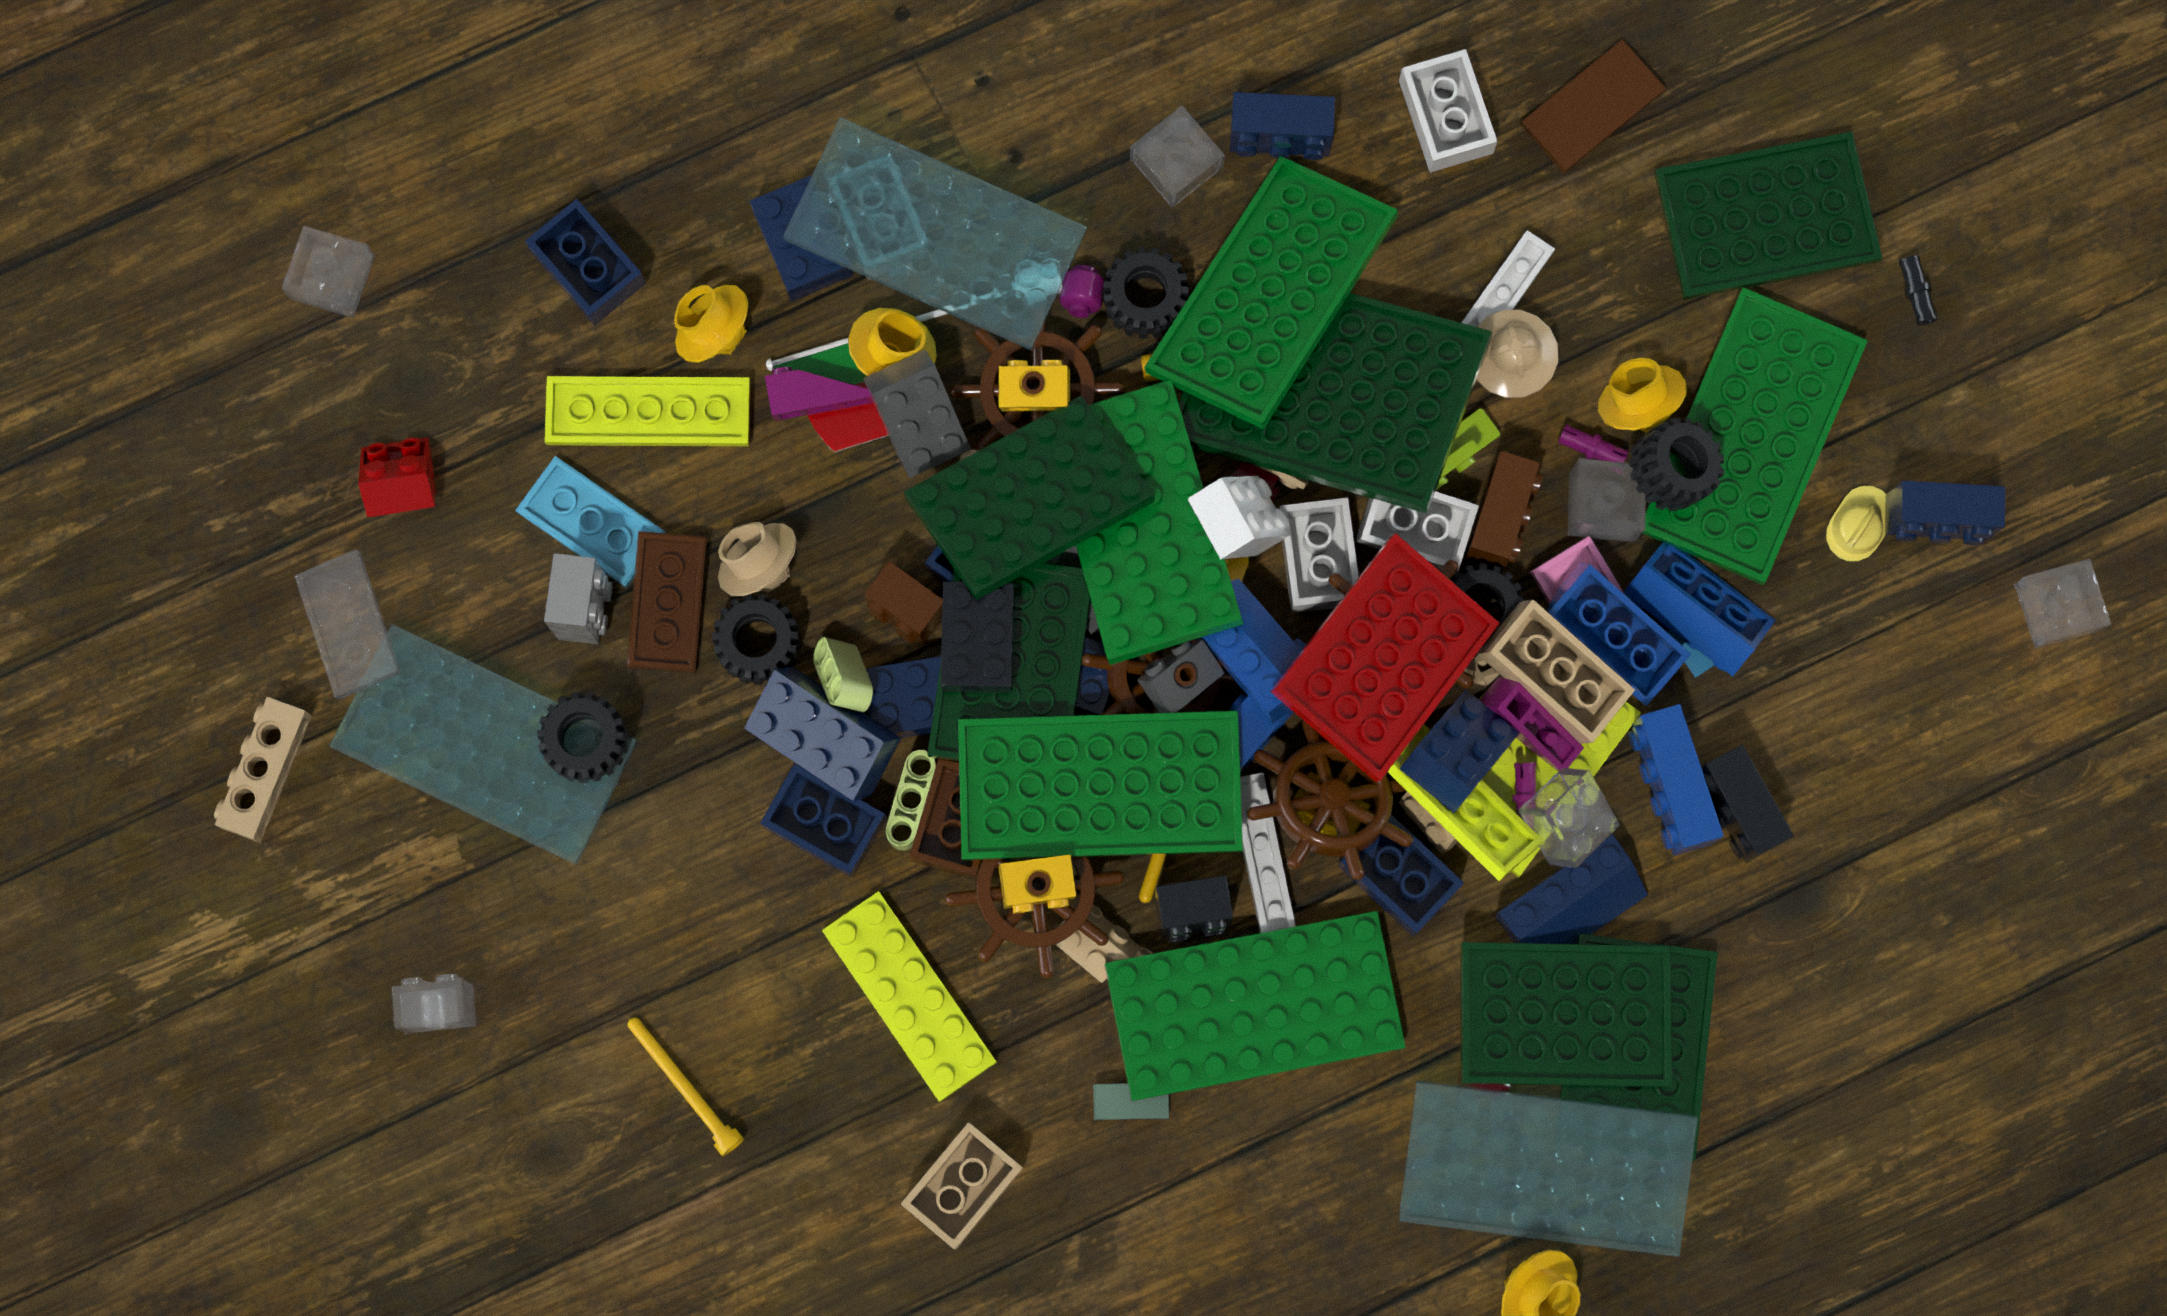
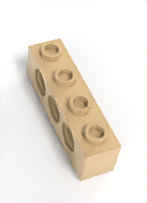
M270 697L266 698L264 704H259L254 714L253 722L256 725L252 735H247L241 746L240 754L243 757L238 768L234 767L229 775L227 786L230 788L225 800L221 799L216 807L214 818L217 819L215 823L217 827L261 843L312 715L305 710ZM273 729H280V740L274 745H268L266 742L267 734ZM260 761H267V772L261 777H255L253 773L254 766ZM246 793H253L255 796L254 804L248 809H242L240 805L241 798Z

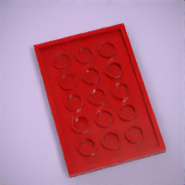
M1395 533L1389 537L1270 692L1370 778L1378 782L1383 779L1499 625V622Z

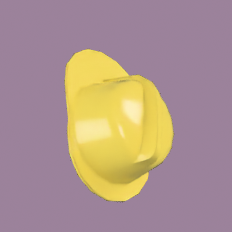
M1874 486L1857 487L1852 489L1839 505L1826 529L1827 543L1830 550L1837 557L1846 561H1860L1868 558L1885 537L1886 494L1881 489Z

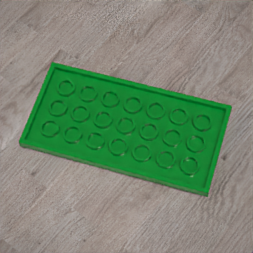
M1280 156L1146 363V373L1162 381L1169 380L1173 383L1174 387L1264 430L1397 219L1398 210Z
M1743 287L1686 417L1691 419L1692 424L1697 421L1703 424V430L1705 432L1710 430L1714 435L1712 437L1715 443L1719 442L1721 449L1718 450L1719 455H1724V463L1720 467L1725 469L1723 477L1719 478L1721 483L1718 488L1713 490L1712 494L1683 510L1669 511L1668 507L1661 510L1656 508V502H1652L1648 505L1638 532L1661 542L1664 541L1684 552L1764 585L1868 340ZM1671 453L1669 459L1672 467L1679 475L1684 477V470L1680 460Z
M1169 380L1088 405L1154 494V502L1076 545L1109 664H1116L1243 625V619L1225 559H1220L1188 501L1189 497L1201 491L1204 487L1173 383Z
M1238 711L958 719L962 860L1047 858L1062 855L1084 857L1243 851Z
M1377 911L1104 964L1131 1102L1406 1048Z

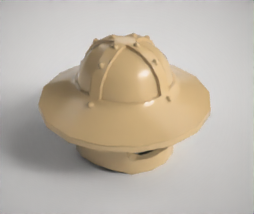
M1502 310L1486 317L1477 326L1478 328L1492 331V339L1477 377V381L1486 390L1504 398H1524L1540 391L1552 379L1558 364V343L1550 327L1538 316L1522 310Z
M751 522L733 528L722 540L718 551L719 557L722 560L718 574L720 588L731 596H745L755 592L769 594V592L775 590L776 587L785 582L787 577H790L788 565L795 554L797 544L794 531L782 523L763 525L760 522ZM736 539H740V540L728 551V549H729L730 545L732 544V542H733L734 540H736Z

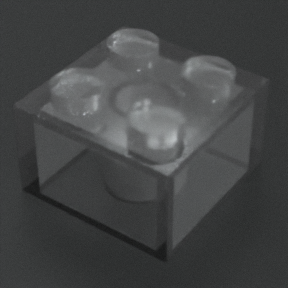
M1180 106L1130 146V159L1172 208L1224 167V153L1183 106Z
M303 226L282 285V290L292 300L354 318L375 255L367 244Z
M1579 458L1569 471L1568 536H1590L1597 539L1635 542L1645 530L1646 500L1644 499L1646 495L1643 492L1639 494L1635 487L1638 484L1636 480L1632 481L1630 473L1634 471L1633 468L1629 467V463Z
M2090 559L2024 576L2015 584L2035 649L2100 632L2111 625Z
M1562 768L1518 810L1525 823L1544 840L1539 847L1549 865L1577 868L1620 826L1590 770Z
M457 974L436 976V982L429 983L428 981H423L422 978H407L401 980V986H392L394 1025L397 1030L409 1034L476 1026L473 985L463 980V977H457Z

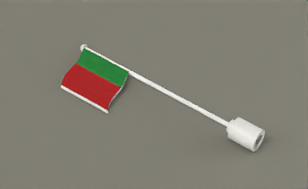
M1051 260L1016 271L1017 278L1011 280L1013 287L922 314L915 318L923 322L1015 293L1016 299L1023 298L1025 304L1059 294L1062 289V283L1055 261ZM848 338L774 361L771 358L766 361V367L770 371L774 370V368L792 367V371L801 370L867 389L863 380L867 376L858 369L849 352ZM874 403L807 415L817 434L834 452L888 436Z

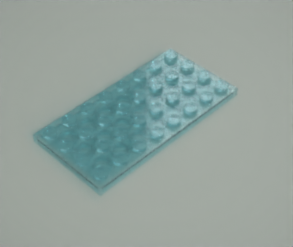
M840 117L783 235V239L1032 350L1087 231V227Z
M392 624L329 747L577 865L638 741L631 737L626 739L628 750L627 753L622 755L624 761L620 766L616 765L613 768L614 773L610 776L607 774L601 776V781L594 782L593 780H588L587 783H579L577 780H573V782L567 780L547 764L538 747L540 740L537 738V730H541L542 727L539 721L542 716L546 717L549 713L547 711L549 705L555 706L558 704L557 702ZM590 719L580 720L572 724L564 737V746L567 752L579 757L594 752L602 740L601 726L596 721Z
M1416 1081L1399 1221L1679 1257L1698 1118L1693 1115Z

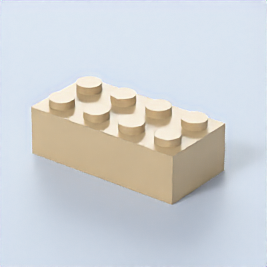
M1533 599L1519 602L1478 653L1483 660L1505 679L1519 682L1580 744L1593 743L1635 691L1633 687Z

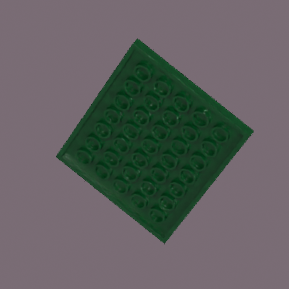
M1349 293L1264 430L1183 391L1179 406L1192 448L1427 514L1489 348L1492 331Z

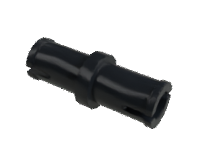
M1914 255L1900 260L1899 266L1901 267L1907 288L1904 290L1906 298L1911 301L1917 326L1936 322L1938 317L1930 296L1932 287L1930 283L1926 282L1920 263V256Z

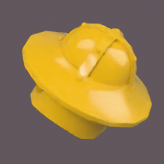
M701 285L686 293L679 301L675 313V327L678 329L675 339L677 353L686 361L697 363L713 358L718 354L731 355V352L740 344L746 333L744 322L749 306L746 293L736 285H722L714 289L708 285ZM704 294L691 306V308H689V305L692 302V300Z
M877 308L865 312L853 323L848 337L850 355L858 369L866 376L922 350H926L934 364L937 358L935 341L927 327L913 315L898 309Z
M1650 358L1628 360L1620 364L1613 372L1609 385L1605 387L1598 399V413L1605 424L1615 429H1640L1647 433L1669 419L1670 415L1680 407L1686 397L1687 383L1679 371L1669 366L1658 365L1656 361Z
M1548 1249L1536 1253L1513 1269L1510 1276L1504 1280L1505 1292L1502 1297V1316H1575L1581 1296L1579 1288L1576 1286L1577 1271L1573 1260L1562 1251Z

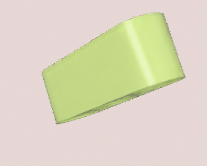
M826 637L819 639L815 647L813 661L828 702L831 705L865 712L872 700L873 687L857 646Z
M916 750L908 755L887 822V839L892 847L897 850L905 851L912 848L936 768L935 759L928 757V752L925 750ZM920 759L926 760L931 764L929 772L922 776L912 772L913 764ZM910 792H916L921 796L920 804L913 809L906 808L902 804L903 797ZM899 825H906L912 830L911 836L908 840L899 842L893 838L894 829Z

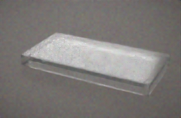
M355 549L294 576L335 698L340 700L401 674L361 553Z

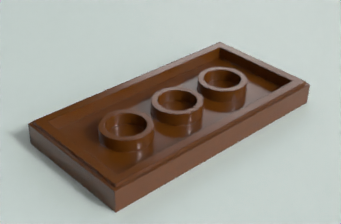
M1621 40L1521 122V126L1565 174L1662 95L1666 88L1631 48Z
M638 531L627 668L695 673L707 537Z

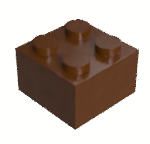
M890 561L864 593L868 604L867 607L870 609L869 614L884 625L887 621L891 622L897 629L896 633L910 644L917 641L923 646L942 621L943 599Z

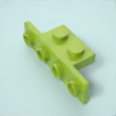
M1478 409L1460 423L1436 490L1449 481L1445 476L1455 468L1461 473L1476 462L1473 458L1475 453L1500 436V432L1483 409Z

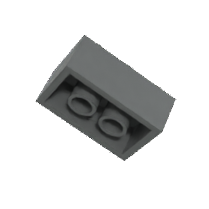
M922 350L863 378L897 457L909 478L971 450L936 366L926 350Z

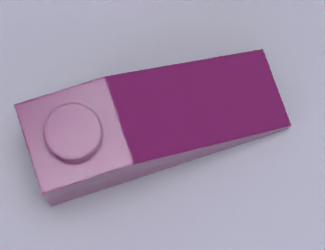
M792 367L777 368L772 370V375L765 376L771 414L775 421L874 403L866 388L801 370L792 371Z
M1498 677L1480 699L1489 709L1520 732L1516 739L1561 774H1564L1584 749L1517 681Z

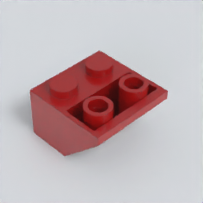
M412 437L401 442L388 444L374 443L368 447L361 448L358 485L367 518L435 507L436 486L428 437L420 439Z

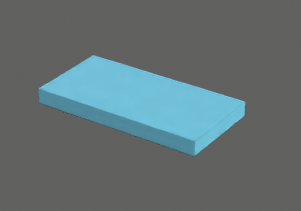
M556 456L515 510L522 517L577 555L595 558L605 574L625 588L629 586L635 575L638 531L666 533Z

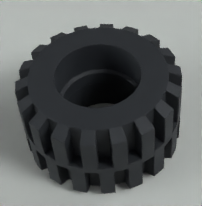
M1138 247L1137 253L1132 254L1131 250L1124 252L1123 259L1117 257L1113 261L1112 269L1108 268L1103 288V301L1108 318L1114 320V326L1118 330L1124 328L1125 334L1131 337L1133 333L1139 334V339H1146V334H1152L1153 338L1161 336V331L1165 330L1167 332L1185 305L1188 296L1187 277L1185 273H1182L1180 263L1178 261L1174 263L1172 255L1167 252L1164 256L1160 255L1159 249L1153 247L1152 252H1145V247ZM1148 278L1160 283L1166 292V296L1155 307L1140 308L1133 305L1127 299L1125 294L1127 287L1138 279Z
M1677 417L1663 422L1642 435L1636 441L1637 444L1631 449L1630 453L1634 457L1629 459V467L1633 468L1634 471L1630 473L1632 481L1636 480L1638 484L1635 487L1639 494L1643 492L1646 495L1644 500L1649 504L1656 502V508L1661 510L1668 507L1669 511H1677L1688 508L1712 494L1713 490L1720 485L1719 478L1723 477L1725 470L1720 467L1724 463V455H1719L1718 450L1721 449L1719 442L1715 443L1713 441V433L1710 430L1705 432L1703 424L1698 421L1692 424L1689 418L1679 420ZM1669 452L1680 460L1684 470V477L1679 475L1672 467Z
M1479 563L1478 567L1474 568L1472 565L1466 566L1463 571H1457L1450 579L1464 593H1486L1492 596L1499 605V625L1481 649L1519 602L1525 601V596L1520 594L1521 586L1519 583H1513V576L1509 572L1505 575L1500 572L1501 567L1494 565L1491 569L1487 568V564Z
M751 594L744 596V600L738 601L737 598L732 600L731 607L728 609L724 607L720 611L721 617L719 620L716 619L713 625L715 633H712V641L716 656L723 668L733 678L737 677L746 684L750 681L755 685H762L763 681H769L774 669L790 667V665L794 667L797 662L796 655L800 653L801 637L791 612L786 606H782L779 600L775 598L770 600L763 594H759L758 597H752ZM755 622H764L771 625L776 631L777 640L769 653L761 657H748L739 651L737 638L744 627Z
M574 692L571 693L572 697L569 698L562 696L558 698L559 703L557 705H549L547 708L549 713L546 717L542 716L539 721L542 725L541 730H537V738L540 740V744H538L539 750L547 764L565 779L572 782L577 780L579 783H587L588 780H593L594 782L601 781V776L605 774L610 776L614 773L613 768L616 765L620 766L624 761L622 755L627 753L628 745L626 739L629 738L625 722L614 706L603 697L598 698L595 694L586 692V695ZM584 719L596 721L601 726L603 733L598 748L586 756L579 757L568 753L564 746V737L569 727L575 722Z

